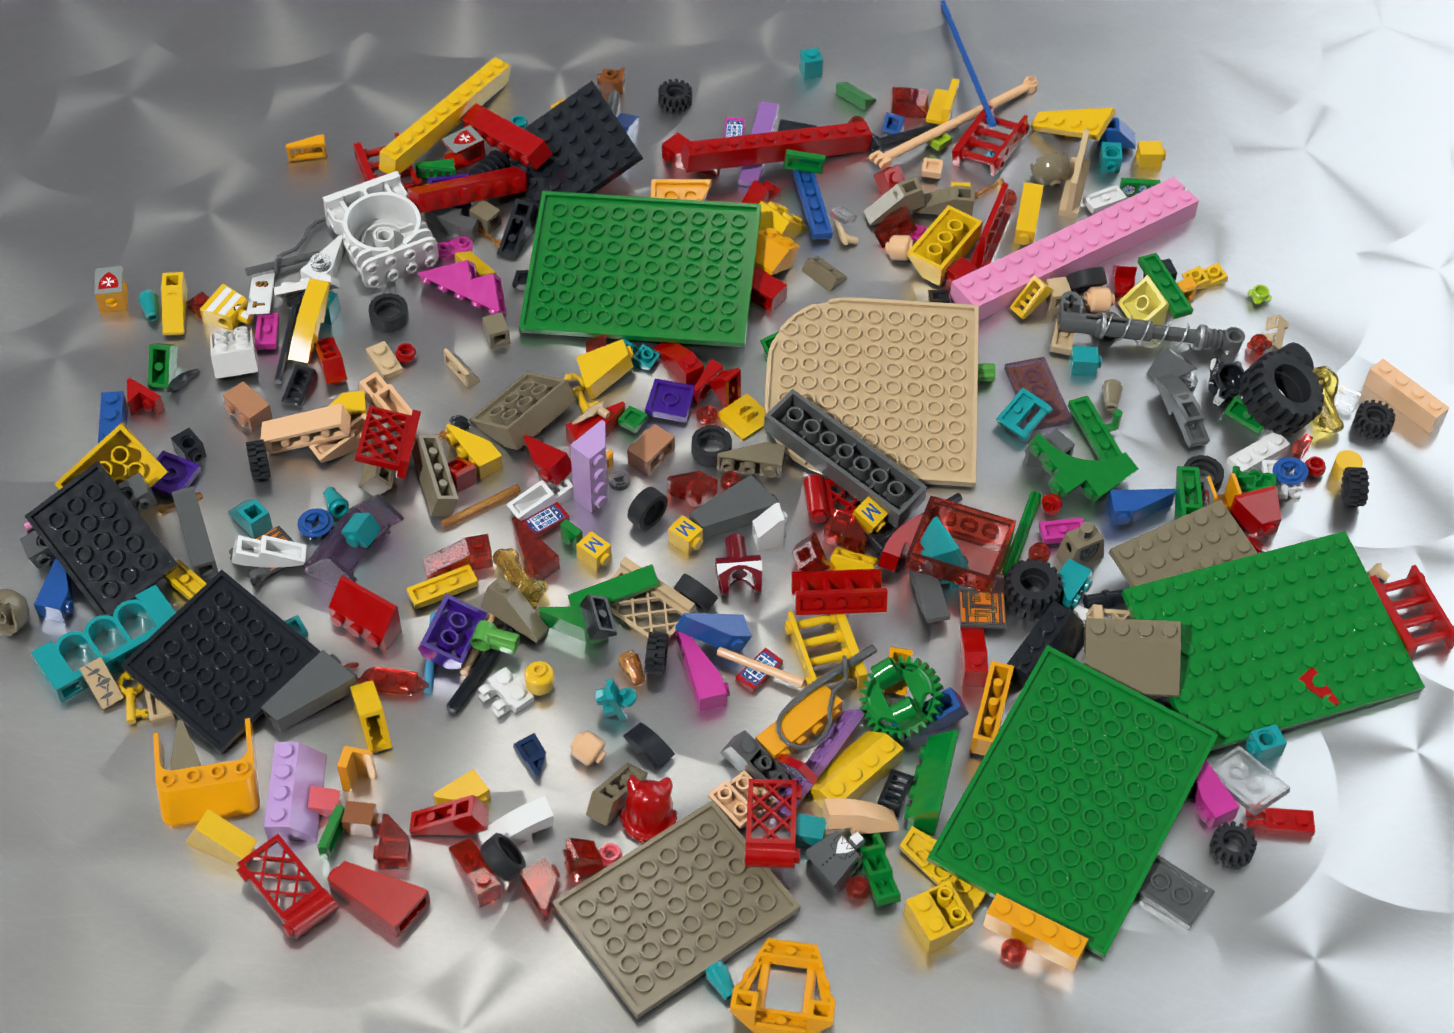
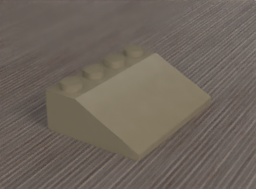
M527 371L471 417L469 421L504 447L518 450L526 445L523 436L535 437L540 434L543 428L553 423L562 412L567 411L576 399L567 380Z
M1086 618L1084 627V665L1144 696L1179 697L1181 621Z

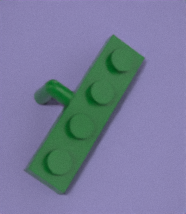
M1089 396L1069 400L1068 408L1098 459L1106 460L1121 455L1122 452L1110 432L1119 429L1123 412L1115 410L1112 423L1105 425Z

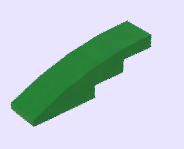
M879 832L860 834L866 843L857 850V853L863 860L861 866L877 907L900 902L901 894L893 878V869L885 854V845Z

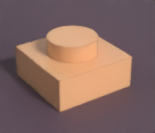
M924 158L921 177L940 179L943 160Z

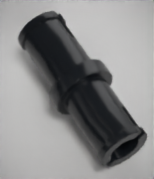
M1123 589L1115 591L1102 590L1101 593L1084 595L1083 605L1089 609L1093 604L1109 608L1113 604L1125 603L1121 594Z

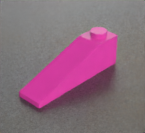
M676 631V638L699 712L727 706V696H730L728 683H723L721 674L694 639Z
M1205 760L1191 787V791L1200 819L1207 823L1210 829H1213L1224 822L1235 819L1240 806L1207 760Z

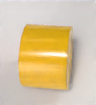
M1340 451L1332 466L1333 476L1342 482L1345 468L1362 467L1363 459L1354 451Z

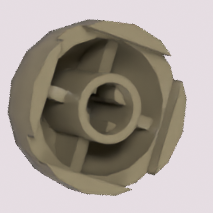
M1057 152L1046 154L1037 158V163L1034 166L1033 163L1030 164L1035 181L1045 187H1060L1061 183L1067 179L1070 173V162L1066 153H1063V156H1058Z
M0 589V634L11 636L26 624L29 618V607L23 595L11 589Z

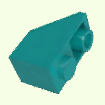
M246 499L228 511L229 515L253 539L273 529L269 512L256 499Z
M1069 558L1058 574L1061 575V581H1063L1060 595L1061 605L1071 610L1072 607H1076L1077 604L1079 605L1082 599L1081 594L1089 591L1093 581L1090 580L1092 575L1091 569Z

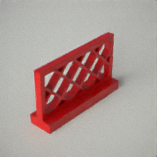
M1004 182L970 260L971 263L978 267L977 269L993 262L1010 220L1011 214L1004 212L1009 184Z
M369 405L354 461L398 471L397 477L405 479L421 411L413 410L412 415ZM372 414L379 415L382 418L376 419ZM394 420L404 421V423L397 424ZM388 423L391 427L385 428L382 424ZM375 426L379 430L373 432L370 428ZM397 431L400 435L394 437L391 433ZM385 435L388 439L382 441L379 436ZM373 439L376 443L369 444L366 440ZM394 444L397 448L391 450L388 445ZM382 448L385 452L378 453L375 449ZM369 452L372 456H366L361 454ZM391 457L395 462L387 461L384 458Z

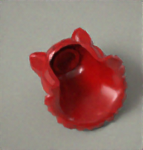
M630 776L628 779L626 807H622L620 817L626 834L636 841L639 840L640 843L650 840L676 823L678 813L676 809L673 810L671 798L673 783L669 777L663 778L660 781H640L636 776Z

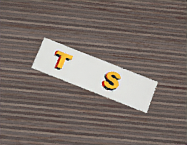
M274 270L252 275L246 314H269L275 276Z

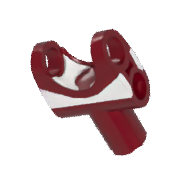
M736 533L730 534L725 538L727 557L715 558L717 584L721 595L728 596L729 587L736 581L748 582L755 593H761V556H747L744 536Z

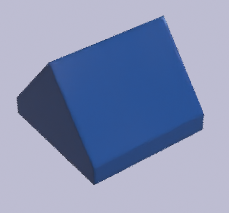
M886 112L881 131L891 134L902 132L905 127V117Z

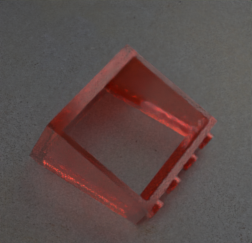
M930 496L907 553L905 568L933 576L936 579H943L960 586L976 589L979 592L992 594L1012 544L1016 520ZM937 516L952 538L998 551L999 553L990 575L921 555L920 551L923 548L919 541L932 519Z

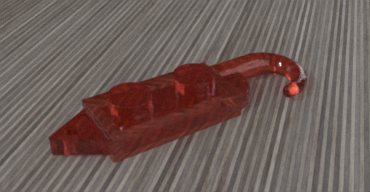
M351 662L347 663L343 667H358L359 663ZM373 666L365 670L360 678H356L358 684L373 680L377 692L413 696V693L429 688V684L418 676V672Z

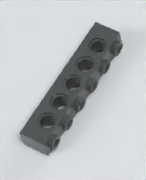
M140 473L118 484L139 513L158 503L148 482ZM36 531L20 538L28 559L38 569L55 560L56 557Z

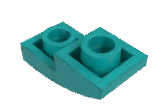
M623 338L626 347L631 346L634 354V358H631L633 366L650 370L660 354L644 344L638 347Z

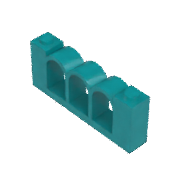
M156 584L135 595V600H127L118 605L113 613V617L109 615L95 617L87 623L84 632L71 631L65 633L58 638L55 645L50 641L31 652L36 666L61 703L89 688L80 670L78 669L73 672L64 658L69 651L75 648L88 649L95 659L102 658L110 674L113 675L122 670L120 665L176 613ZM134 616L145 617L153 629L132 640L123 628V624ZM104 632H114L120 636L125 644L103 656L94 644V640Z

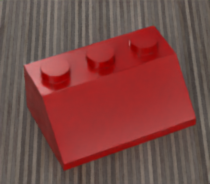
M342 575L328 607L332 623L349 630L355 637L365 639L372 647H379L386 651L402 633L398 606Z

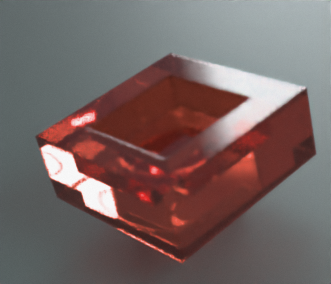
M202 291L186 302L187 308L201 318L200 308L207 302L209 297Z
M1305 433L1301 440L1297 439L1291 449L1294 451L1292 457L1302 460L1309 451L1313 437Z

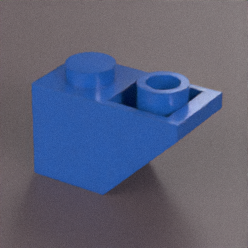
M1112 118L1099 141L1097 140V147H1101L1102 142L1121 143V147L1124 149H1136L1135 133L1120 118Z

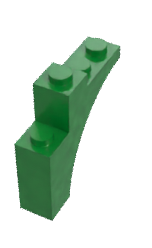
M1040 433L1034 436L1028 443L1032 455L1038 457L1043 464L1044 470L1052 475L1051 480L1048 482L1051 492L1060 496L1061 499L1078 487H1081L1085 497L1095 503L1139 470L1126 452L1106 460H1084L1058 450Z

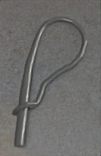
M326 217L314 221L306 229L303 238L296 247L277 255L273 262L245 268L246 275L250 276L274 270V273L277 275L280 268L312 260L323 249L282 259V257L297 251L307 239L310 230L317 224L325 222Z
M870 645L847 659L846 655H843L841 664L809 684L779 713L776 720V732L780 740L787 746L798 750L810 749L822 742L828 736L833 723L832 706L835 693L847 683L848 670L877 652L876 647ZM843 674L844 679L830 694L827 708L828 723L824 733L815 742L807 745H797L787 740L783 736L780 727L783 716L811 692Z

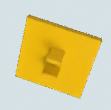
M748 393L715 415L742 441L764 428V407Z

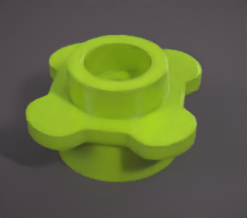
M1256 285L1248 291V295L1253 298L1255 304L1272 300V296L1269 295V288L1265 285Z

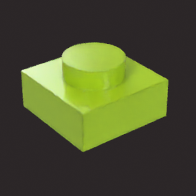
M944 133L926 142V144L939 152L951 144L952 137Z

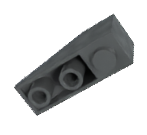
M746 730L735 735L720 752L740 772L745 770L753 779H794ZM786 788L779 789L777 793L782 795Z

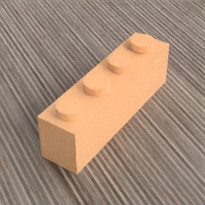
M1384 358L1369 369L1364 385L1430 434L1443 424L1450 407Z
M341 403L262 422L261 439H264L266 450L271 455L349 437L351 416Z

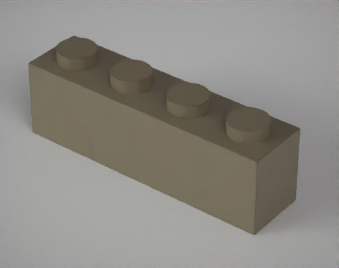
M418 434L411 453L430 516L452 517L459 498L439 435Z

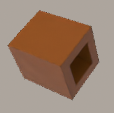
M347 801L342 818L344 833L373 837L375 828H379L381 823V814L377 812L376 804Z

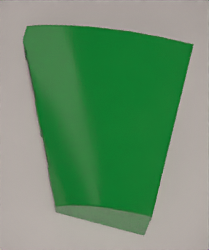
M1233 466L1232 473L1236 475L1242 494L1274 485L1278 493L1276 474L1261 473L1254 469L1249 473L1240 471V466Z

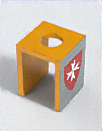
M122 266L96 268L95 298L100 313L127 310L128 285L126 282H123Z
M1235 473L1230 474L1225 493L1218 495L1216 494L1211 477L1206 476L1202 488L1203 507L1222 500L1228 511H1230L1234 496L1242 494Z

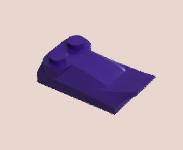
M445 594L418 650L426 659L447 669H460L471 647L470 641L479 621L485 619L487 613L451 595Z

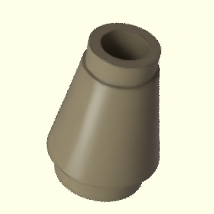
M1108 379L1102 386L1105 410L1109 412L1118 410L1123 390L1119 380Z

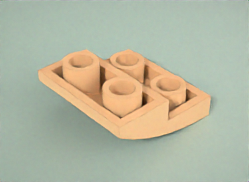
M745 770L730 782L725 780L708 794V797L740 829L747 826L749 779H753ZM753 787V792L759 798L767 793L762 787ZM770 797L764 803L772 809L776 801ZM761 806L752 811L758 819L768 813Z

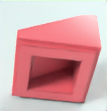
M311 786L308 809L325 817L331 815L335 806L339 805L340 791Z

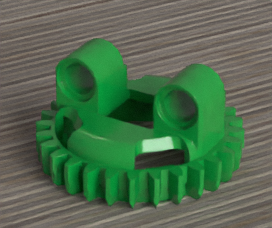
M899 655L898 662L893 657H887L871 666L870 670L873 674L868 673L871 680L870 682L863 681L867 689L860 690L865 697L860 698L859 701L865 704L860 708L866 713L863 719L869 721L867 725L870 728H874V732L887 733L894 740L898 736L901 741H904L905 735L913 740V733L916 732L919 736H922V728L929 731L927 724L929 722L936 724L933 716L941 715L936 709L937 707H944L938 701L945 697L942 692H939L944 687L941 683H938L941 679L938 675H935L936 671L933 668L929 669L928 663L924 662L922 664L919 658L914 661L911 656H908L905 661L904 657ZM904 679L914 699L907 696L889 706L883 691ZM930 694L932 697H934V699H929V703L926 708L928 714L926 716L922 712V707L925 703L926 696ZM885 720L891 723H896L897 727L888 724L884 725L881 721Z

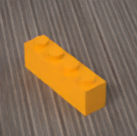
M991 661L969 752L985 756L997 735L1014 666Z
M825 684L810 693L783 716L780 723L781 732L790 742L797 745H806L810 738L814 735L818 736L824 731L828 723L827 708L832 691ZM836 694L832 706L833 722L837 721L842 715L843 700ZM776 721L755 737V740L775 760L780 754L791 756L797 750L787 746L780 740L776 732Z
M996 894L987 910L983 927L1072 972L1075 971L1088 942V938L999 894Z

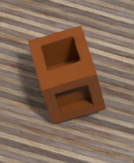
M621 67V70L603 69L602 74L598 73L597 85H601V93H609L614 91V89L618 90L617 92L620 94L624 93V67Z

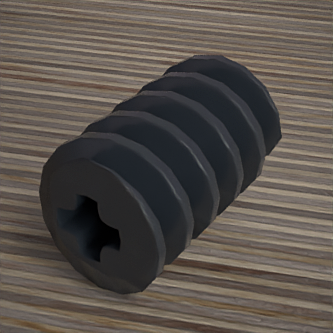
M492 150L469 171V176L509 168L511 162L501 151Z

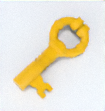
M576 373L565 374L563 379L567 380V382L577 380L580 382L581 386H575L571 390L583 413L589 407L598 403V401L587 403L583 394L586 386L581 376Z
M125 672L119 676L116 684L120 692L126 697V723L132 725L136 723V718H148V714H145L148 713V709H136V696L142 691L143 687L138 683L137 688L129 687L126 689L123 686L124 679H134Z

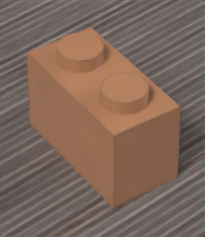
M241 382L223 394L225 402L223 406L229 415L233 414L241 426H246L252 432L261 427L262 422L273 418L270 404L245 382Z
M654 424L649 430H645L635 443L633 442L628 447V464L648 476L675 450V436Z

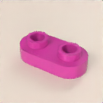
M461 236L438 243V261L448 262L455 260L454 254L457 252H473L472 239Z

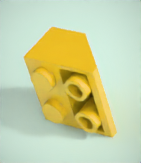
M761 201L759 203L762 208L760 230L772 228L779 235L791 238L792 240L807 230L808 227L802 223L803 219L795 214L792 216L788 213L789 209L785 206L777 205L772 201L769 203Z
M950 881L905 901L903 914L927 955L950 945L974 924V920Z

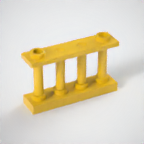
M788 611L784 627L786 634L791 635L803 668L805 687L821 677L815 676L814 666L841 661L843 655H846L847 659L859 653L845 614H826L796 621L793 612ZM828 623L830 625L834 624L836 629L834 633L802 640L799 630ZM836 641L841 643L842 649L839 652L809 658L806 648ZM862 661L848 670V679H851V681L855 680L857 689L866 687L863 681H867L868 673ZM843 674L826 684L842 681L844 679Z

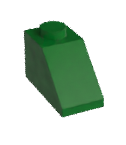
M163 343L149 345L147 387L168 388L177 367L178 345Z

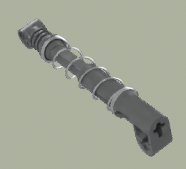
M1067 291L1062 295L1057 309L1058 331L1094 335L1095 338L1101 339L1107 336L1115 337L1117 341L1123 338L1132 339L1136 343L1141 341L1150 342L1152 339L1155 345H1159L1163 340L1171 341L1175 348H1178L1182 343H1190L1194 350L1203 351L1210 347V349H1220L1223 353L1230 356L1238 354L1245 340V333L1237 327H1230L1222 331L1221 329H1211L1207 325L1200 324L1197 329H1190V323H1188L1187 328L1171 327L1170 320L1167 326L1154 325L1151 318L1147 321L1133 319L1132 316L1130 318L1114 317L1113 313L1111 316H1107L1103 312L1097 314L1082 313V299L1079 294L1072 291ZM1154 339H1158L1161 341L1159 343H1155ZM1173 341L1180 342V344L1178 346H1175Z

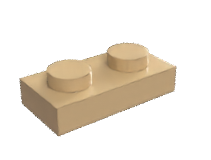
M1057 319L1050 352L1070 356L1075 333L1058 331Z
M385 341L366 348V354L384 381L403 374L402 366Z

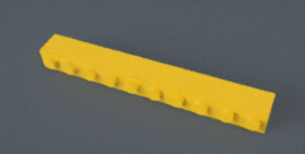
M496 57L489 61L380 151L379 170L387 174L398 171L399 174L402 173L462 122L460 118L475 103L482 106L509 83L510 64Z

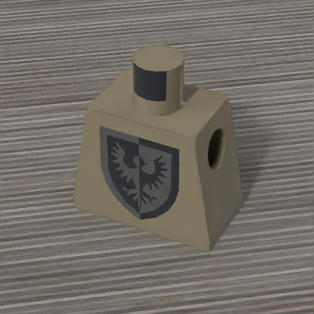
M1082 523L1079 528L1071 530L1064 535L1056 557L1063 566L1069 558L1081 565H1086L1104 557V538L1093 523Z

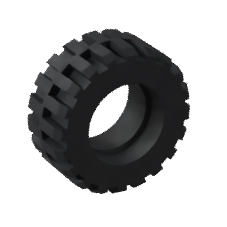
M1271 351L1264 354L1245 370L1240 380V396H1243L1242 403L1244 406L1246 405L1249 415H1252L1255 418L1254 421L1258 424L1261 423L1263 428L1273 430V433L1287 435L1298 432L1319 415L1324 403L1323 387L1319 384L1320 379L1312 372L1313 369L1304 363V360L1296 358L1292 353L1286 354L1285 351Z

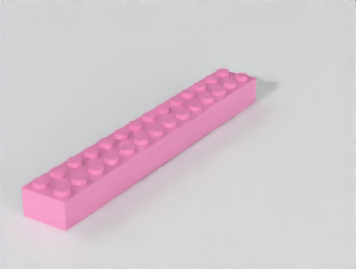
M1172 177L952 281L950 299L955 304L979 305L980 321L1011 306L1034 275L1046 283V279L1066 277L1073 272L1093 267L1194 218L1199 200L1189 190L1185 191V186L1175 177Z

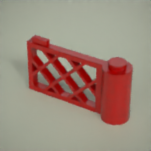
M810 475L803 481L808 516L811 521L823 523L828 518L851 517L856 509L854 505L859 502L857 498L849 503L842 498L848 492L831 479H824L821 475ZM831 486H838L843 491L838 495L831 490ZM839 502L846 508L844 510H834V504Z
M749 779L745 867L795 868V864H800V849H795L796 801L801 800L802 785H797V780ZM753 787H764L768 792L759 798L753 792ZM781 788H792V793L785 799L777 791ZM772 795L780 802L773 809L764 803ZM759 806L768 812L760 819L752 813ZM783 806L791 812L784 820L776 814ZM771 816L779 822L772 830L764 824ZM758 827L767 833L762 838H751L752 832ZM783 827L791 833L790 839H780L775 834Z
M279 834L272 837L237 863L239 868L236 872L245 883L248 880L251 881L284 923L281 927L289 938L293 936L298 939L338 909V905L326 889H323ZM276 843L283 849L282 857L268 856L269 848ZM253 860L263 861L261 872L250 871L246 865ZM266 862H280L279 874L265 873ZM284 863L295 864L298 867L297 876L283 875ZM264 878L278 879L276 891L265 890L263 887ZM281 880L296 881L294 892L280 891ZM299 881L310 882L315 888L308 894L297 893ZM279 896L293 897L292 905L285 911H282L278 906Z

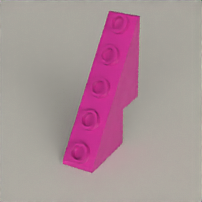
M469 260L418 272V275L422 277L420 281L432 285L434 282L438 284L437 289L449 293L451 290L455 292L454 297L463 301L468 298L472 300L471 305L480 309L485 306L489 308L488 312L491 314L502 312L504 316L507 315L501 278L495 274L477 278L476 266Z

